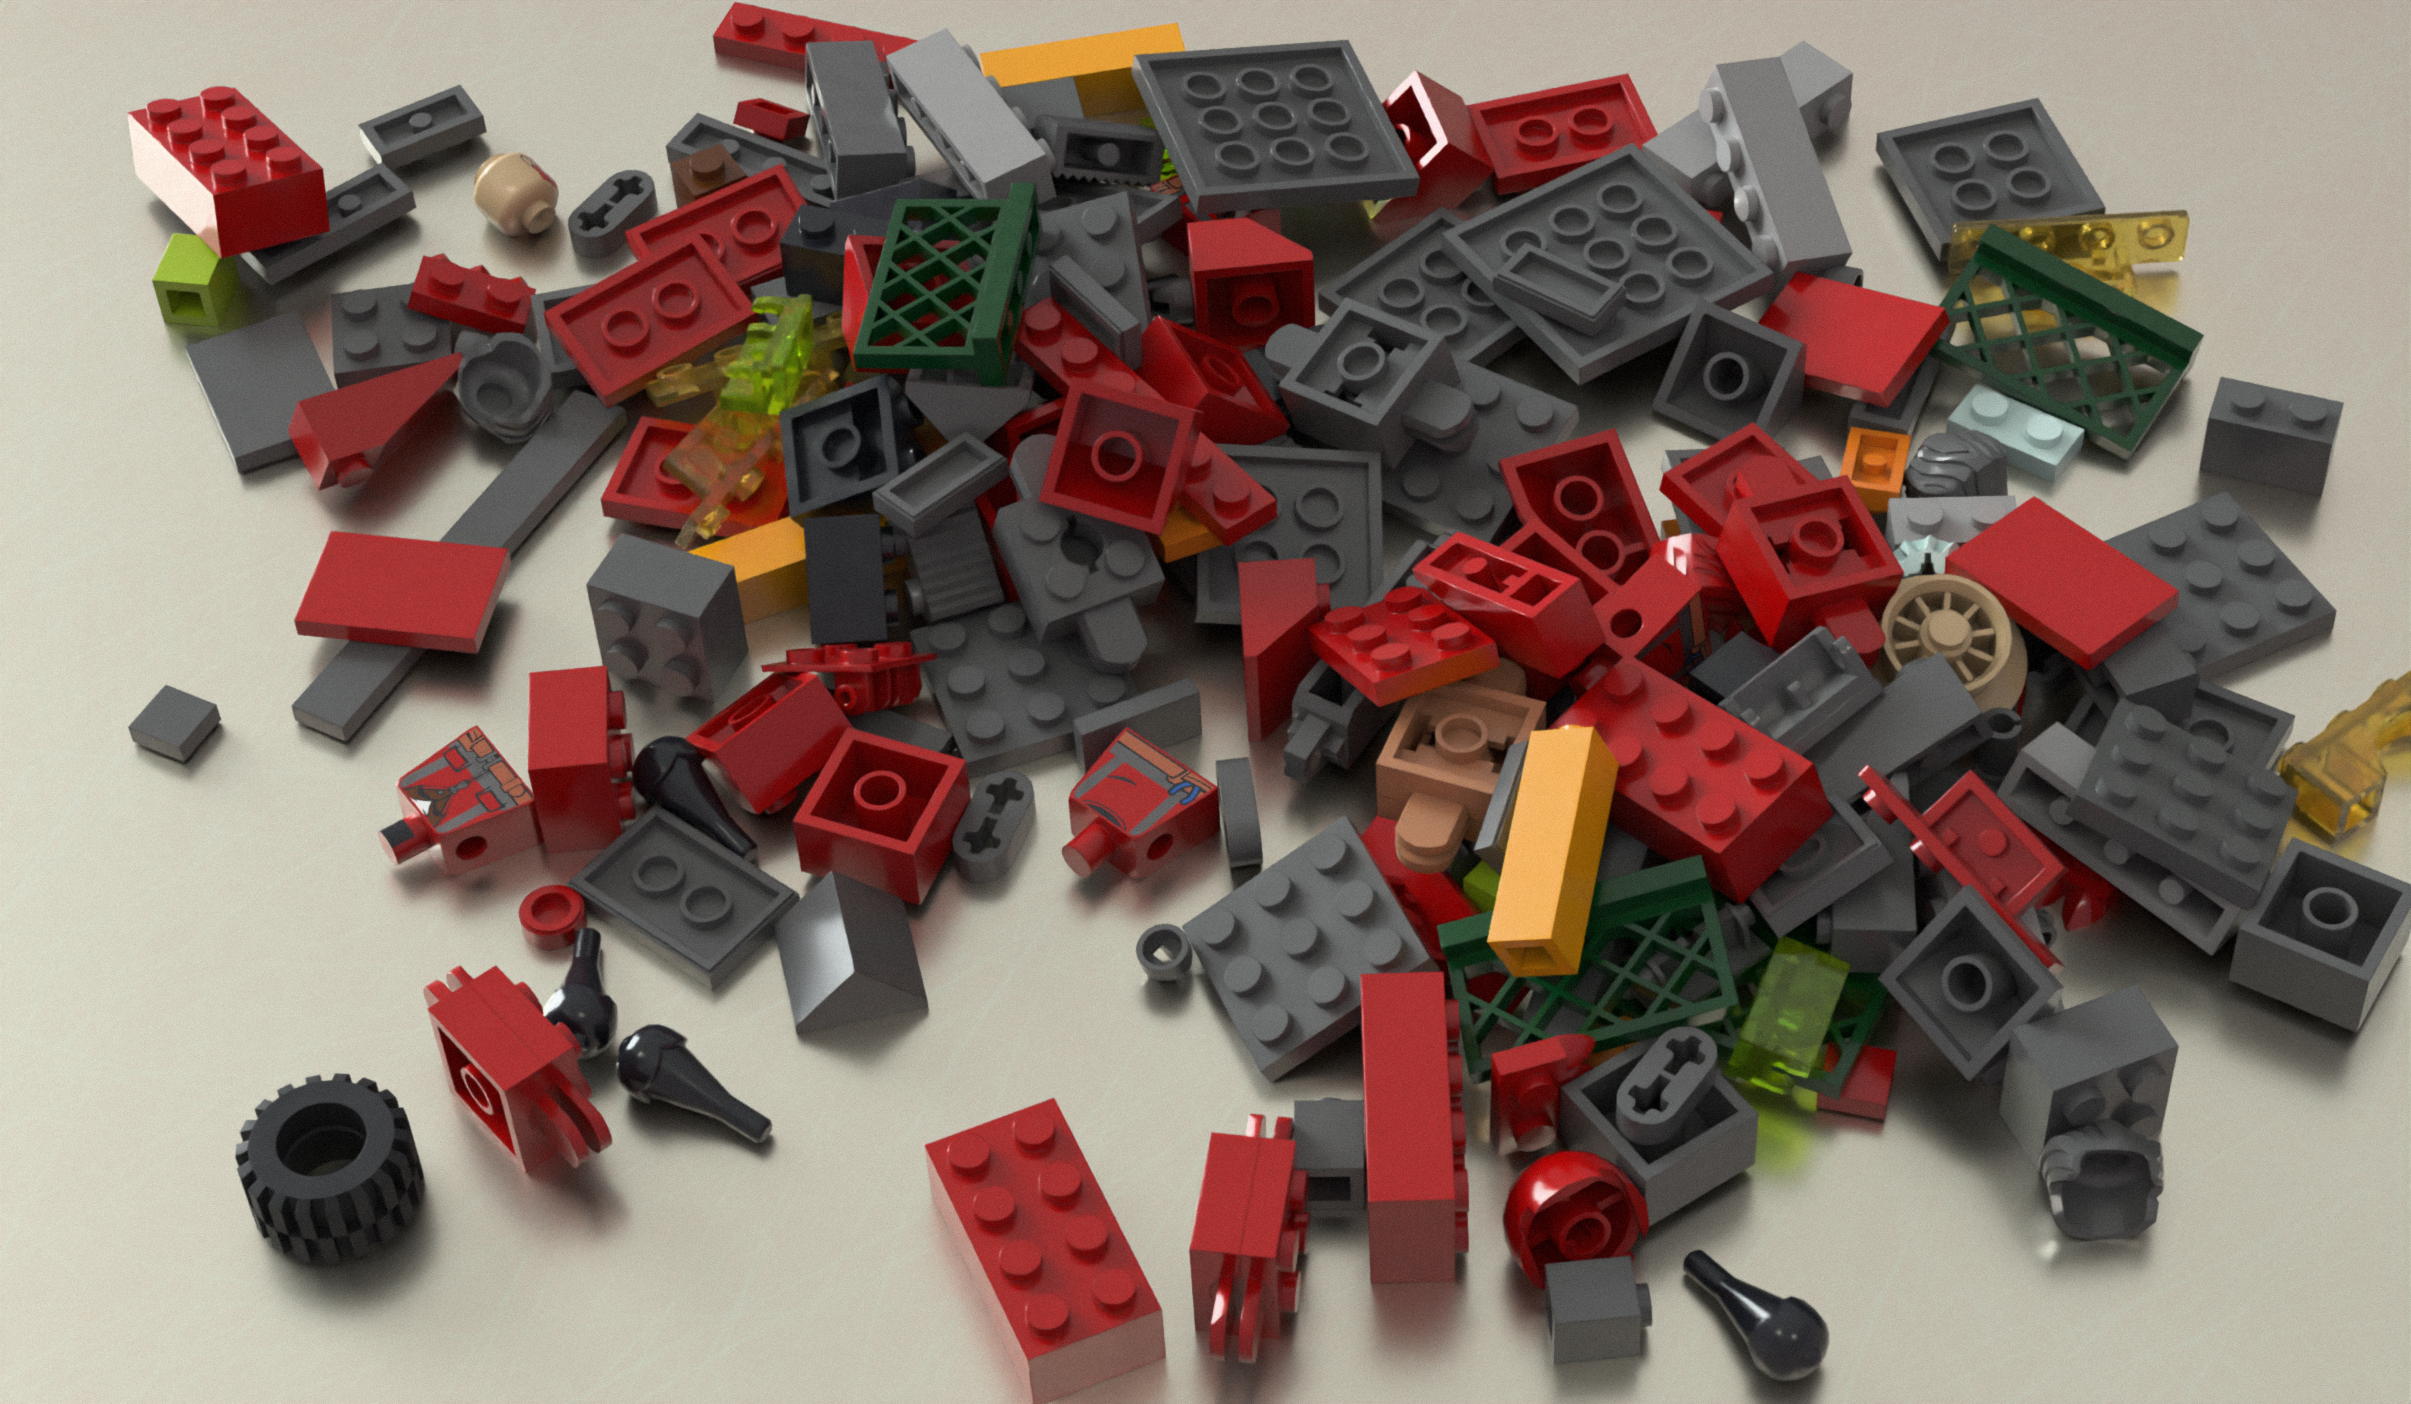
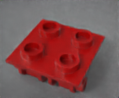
M857 642L820 644V648L786 650V661L761 665L762 672H834V700L845 714L855 716L899 705H908L916 701L922 689L920 663L937 660V653H912V642L874 644V648H858Z

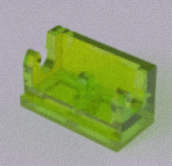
M799 294L798 299L761 296L754 300L751 311L760 314L772 313L779 318L777 325H770L766 322L749 324L747 338L738 360L727 364L724 375L730 377L727 387L723 388L720 394L721 409L780 415L779 412L790 408L815 345L811 295Z
M1782 936L1779 938L1764 969L1723 1075L1734 1080L1740 1077L1776 1093L1791 1094L1796 1080L1786 1074L1775 1072L1770 1066L1779 1067L1789 1074L1804 1078L1808 1077L1851 964L1788 937Z

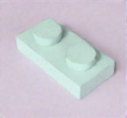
M1979 384L1972 388L1947 419L1946 433L1977 430L1994 437L2006 448L2008 464L2052 483L2057 480L2082 448L2085 432L2083 428Z

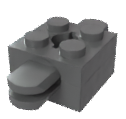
M1348 297L1344 299L1319 333L1292 323L1272 334L1265 346V357L1271 367L1275 380L1280 382L1278 385L1297 431L1342 450L1381 452V466L1394 471L1417 439L1440 449L1456 452L1473 441L1479 430V418L1474 409L1470 394L1456 389L1461 380L1445 336Z
M1048 434L1031 435L1023 440L1014 451L1009 470L1021 501L998 510L992 535L1039 644L1042 645L1078 631L1092 664L1100 672L1113 675L1126 673L1138 664L1148 646L1149 636L1137 609L1156 601L1165 577L1143 530L1038 501L1056 436Z

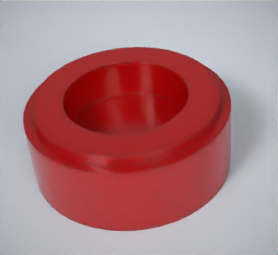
M547 885L540 887L528 894L519 908V919L523 935L531 945L539 949L558 950L574 944L575 934L578 930L587 928L588 920L584 901L577 891L568 886Z

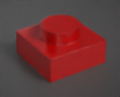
M757 98L738 102L733 124L751 129L753 134L783 144L784 140L805 136L810 114Z

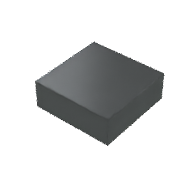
M165 685L128 728L133 742L184 762L217 725L221 717L216 704Z

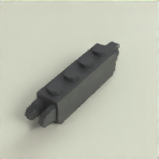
M1451 526L1447 527L1433 544L1417 539L1362 608L1384 601V596L1388 592L1407 586L1424 587L1443 602L1442 599L1416 579L1412 568L1455 533L1462 531ZM1320 658L1298 685L1292 701L1293 722L1287 731V739L1290 741L1283 750V759L1286 762L1284 775L1307 785L1329 761L1349 769L1404 699L1378 707Z

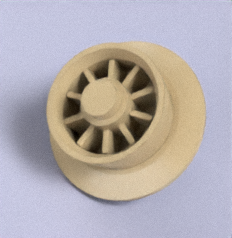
M1934 574L1902 579L1896 593L1885 608L1882 621L1878 622L1886 636V641L1879 652L1876 664L1870 670L1874 679H1877L1882 688L1894 681L1898 671L1909 662L1918 658L1928 659L1940 651L1983 714L1989 709L1997 707L2012 710L2025 684L2028 663L2027 651L2019 627L2014 620L2007 616L2004 608L1995 596L1980 584L1956 575Z

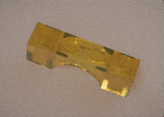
M2411 670L2397 680L2388 679L2381 683L2370 699L2353 711L2343 710L2338 713L2323 732L2307 743L2302 741L2295 743L2285 752L2278 764L2277 771L2280 773L2279 776L2286 784L2300 791L2291 816L2331 848L2337 846L2378 816L2388 775L2379 757L2395 747L2411 743Z

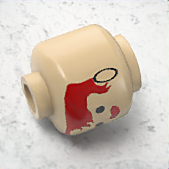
M521 152L496 154L486 160L478 169L474 179L473 199L475 205L502 233L510 237H518L528 232L537 234L551 224L556 214L555 207L558 202L559 190L556 182L532 158Z

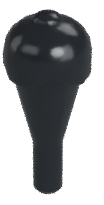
M664 736L644 746L634 762L632 778L634 787L651 806L657 804L662 808L669 809L710 833L721 845L748 862L752 861L758 853V845L729 816L701 764L705 760L703 755L689 741L678 736Z
M582 928L576 932L572 965L559 989L555 990L543 1007L544 1016L554 1026L562 1022L576 1037L583 1052V1056L577 1061H587L601 1055L611 1046L618 1028L617 1005L606 994L599 970L601 935L593 928Z
M648 1024L636 1030L621 1042L616 1063V1073L622 1087L635 1098L648 1104H653L656 1100L716 1118L755 1143L763 1142L772 1130L771 1120L732 1096L685 1046L688 1039L676 1030L660 1024Z
M1694 1250L1685 1257L1683 1271L1718 1300L1747 1343L1754 1365L1765 1375L1774 1380L1794 1382L1808 1376L1821 1364L1830 1342L1827 1323L1805 1300L1792 1296L1784 1299L1737 1279L1702 1250Z

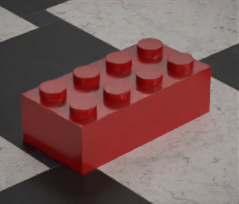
M210 87L203 90L200 96L179 101L175 99H158L148 103L145 109L128 112L136 175L221 259L330 232L323 168L235 87Z
M1626 654L1547 729H1560L1566 725L1594 726L1619 763L1608 822L1672 862L1701 854L1713 888L1740 905L1833 816L1814 763L1629 654Z
M1444 972L1360 974L1370 1284L1455 1282V1253H1469L1467 1213L1469 1212L1468 1169H1465L1464 1156L1466 1154L1465 1112L1462 1111L1461 1097H1463L1462 1056L1459 1055L1458 1041H1460L1458 999H1445Z
M1055 1098L924 1145L931 1194L1031 1404L1049 1403L1166 1358L1162 1308Z

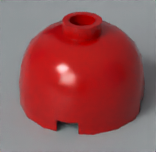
M1558 1151L1539 1158L1523 1170L1508 1191L1503 1208L1502 1222L1507 1247L1533 1285L1541 1290H1544L1545 1264L1631 1256V1261H1633L1635 1257L1629 1249L1635 1243L1639 1231L1646 1238L1649 1228L1647 1202L1628 1176L1611 1161L1585 1151Z

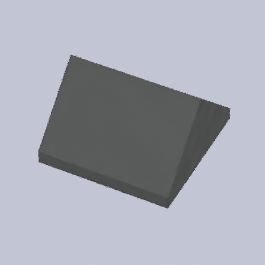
M1698 297L1651 409L1719 440H1723L1752 422L1774 439L1802 407L1807 344Z
M1011 361L1005 386H980L977 369H910L906 379L905 394L948 442L965 431L981 442H984L1030 402L1037 372L1026 362Z
M831 870L774 924L797 1035L928 1008V1000L904 901L901 898Z
M1972 884L1965 885L1878 978L1969 1082L1977 1079L2008 1055L2012 1028L2054 1014L2064 990V986Z

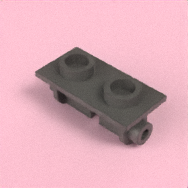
M1725 902L1719 906L1718 914L1733 976L1736 978L1772 952L1749 929V927L1756 923V919L1752 910L1745 902L1741 905L1738 903L1732 905L1729 902ZM1705 921L1693 928L1692 935L1686 939L1681 936L1674 943L1691 950L1706 929ZM1710 950L1705 958L1714 962L1712 950ZM1658 952L1649 958L1638 976L1664 988L1682 962ZM1696 970L1678 996L1692 1003L1700 1002L1720 989V984L1718 980ZM1631 988L1627 990L1647 1010L1654 1002L1653 999Z

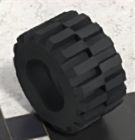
M335 1073L332 1080L322 1081L320 1075L305 1078V1085L294 1088L290 1083L278 1089L279 1098L273 1102L264 1099L255 1108L257 1120L245 1121L240 1131L243 1142L236 1144L235 1158L238 1164L237 1171L257 1228L264 1238L270 1237L275 1249L283 1254L293 1249L296 1259L306 1262H312L316 1255H322L325 1263L341 1262L343 1254L354 1252L357 1259L370 1254L368 1246L377 1241L385 1246L396 1237L393 1228L396 1225L406 1227L413 1218L414 1213L411 1205L419 1204L423 1194L420 1181L424 1179L421 1162L403 1107L399 1108L397 1098L388 1089L379 1092L377 1083L365 1077L357 1083H352L350 1074ZM337 1160H354L337 1172L323 1176H307L311 1171L323 1164Z

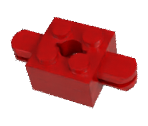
M1758 455L1746 460L1740 467L1737 481L1733 485L1731 496L1734 501L1715 550L1767 643L1772 648L1797 642L1818 626H1823L1830 631L1836 640L1844 636L1870 671L1876 664L1879 652L1886 641V636L1878 622L1882 621L1885 608L1896 593L1904 571L1848 475L1798 485L1785 461L1781 458L1770 455Z
M459 965L446 974L448 987L443 982L435 980L423 989L450 1092L526 1174L558 1152L576 1169L590 1159L587 1146L599 1154L612 1145V1136L603 1116L588 1101L593 1095L588 1082L579 1070L577 1060L583 1056L579 1042L564 1023L559 1022L554 1026L544 1016L543 1008L538 998L527 984L520 982L515 985L496 965L475 979Z
M1251 1113L1246 1136L1211 1132L1189 1247L1195 1331L1210 1332V1359L1226 1361L1229 1355L1232 1335H1239V1362L1255 1364L1260 1338L1280 1340L1284 1312H1297L1301 1271L1295 1270L1298 1254H1306L1308 1250L1311 1213L1305 1212L1309 1190V1171L1297 1170L1296 1141H1294L1293 1118L1278 1116L1273 1138H1266V1116Z

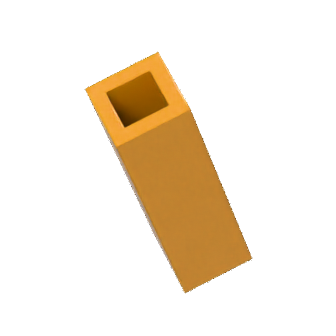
M1178 23L979 53L982 74L985 77L993 75L1001 88L1074 77L1085 118L1147 108L1131 74L1134 55L1181 52L1186 50Z
M854 509L837 516L864 514H862L858 509ZM882 514L879 515L880 527L885 526V521L889 520ZM790 517L688 551V553L734 566L744 625L809 602L804 528L799 526ZM905 555L895 557V563L882 564L883 576L908 568Z
M1566 725L1560 729L1531 731L1487 943L1514 977L1578 974L1619 766L1618 761L1594 726Z

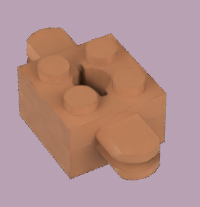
M1499 657L1500 667L1467 677L1464 681L1458 680L1407 698L1376 762L1377 816L1398 821L1395 827V848L1398 860L1406 868L1417 873L1426 874L1443 872L1453 862L1463 839L1477 842L1509 746L1529 741L1531 731L1546 730V702L1526 696L1527 683L1525 672L1514 661Z

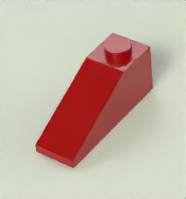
M461 352L298 401L288 433L318 491L338 484L342 488H348L368 479L454 391L458 381V367L463 359Z
M1458 531L1412 568L1419 582L1494 640L1500 648L1516 661L1557 679H1561L1568 672L1578 668L1589 654L1606 641L1580 578Z

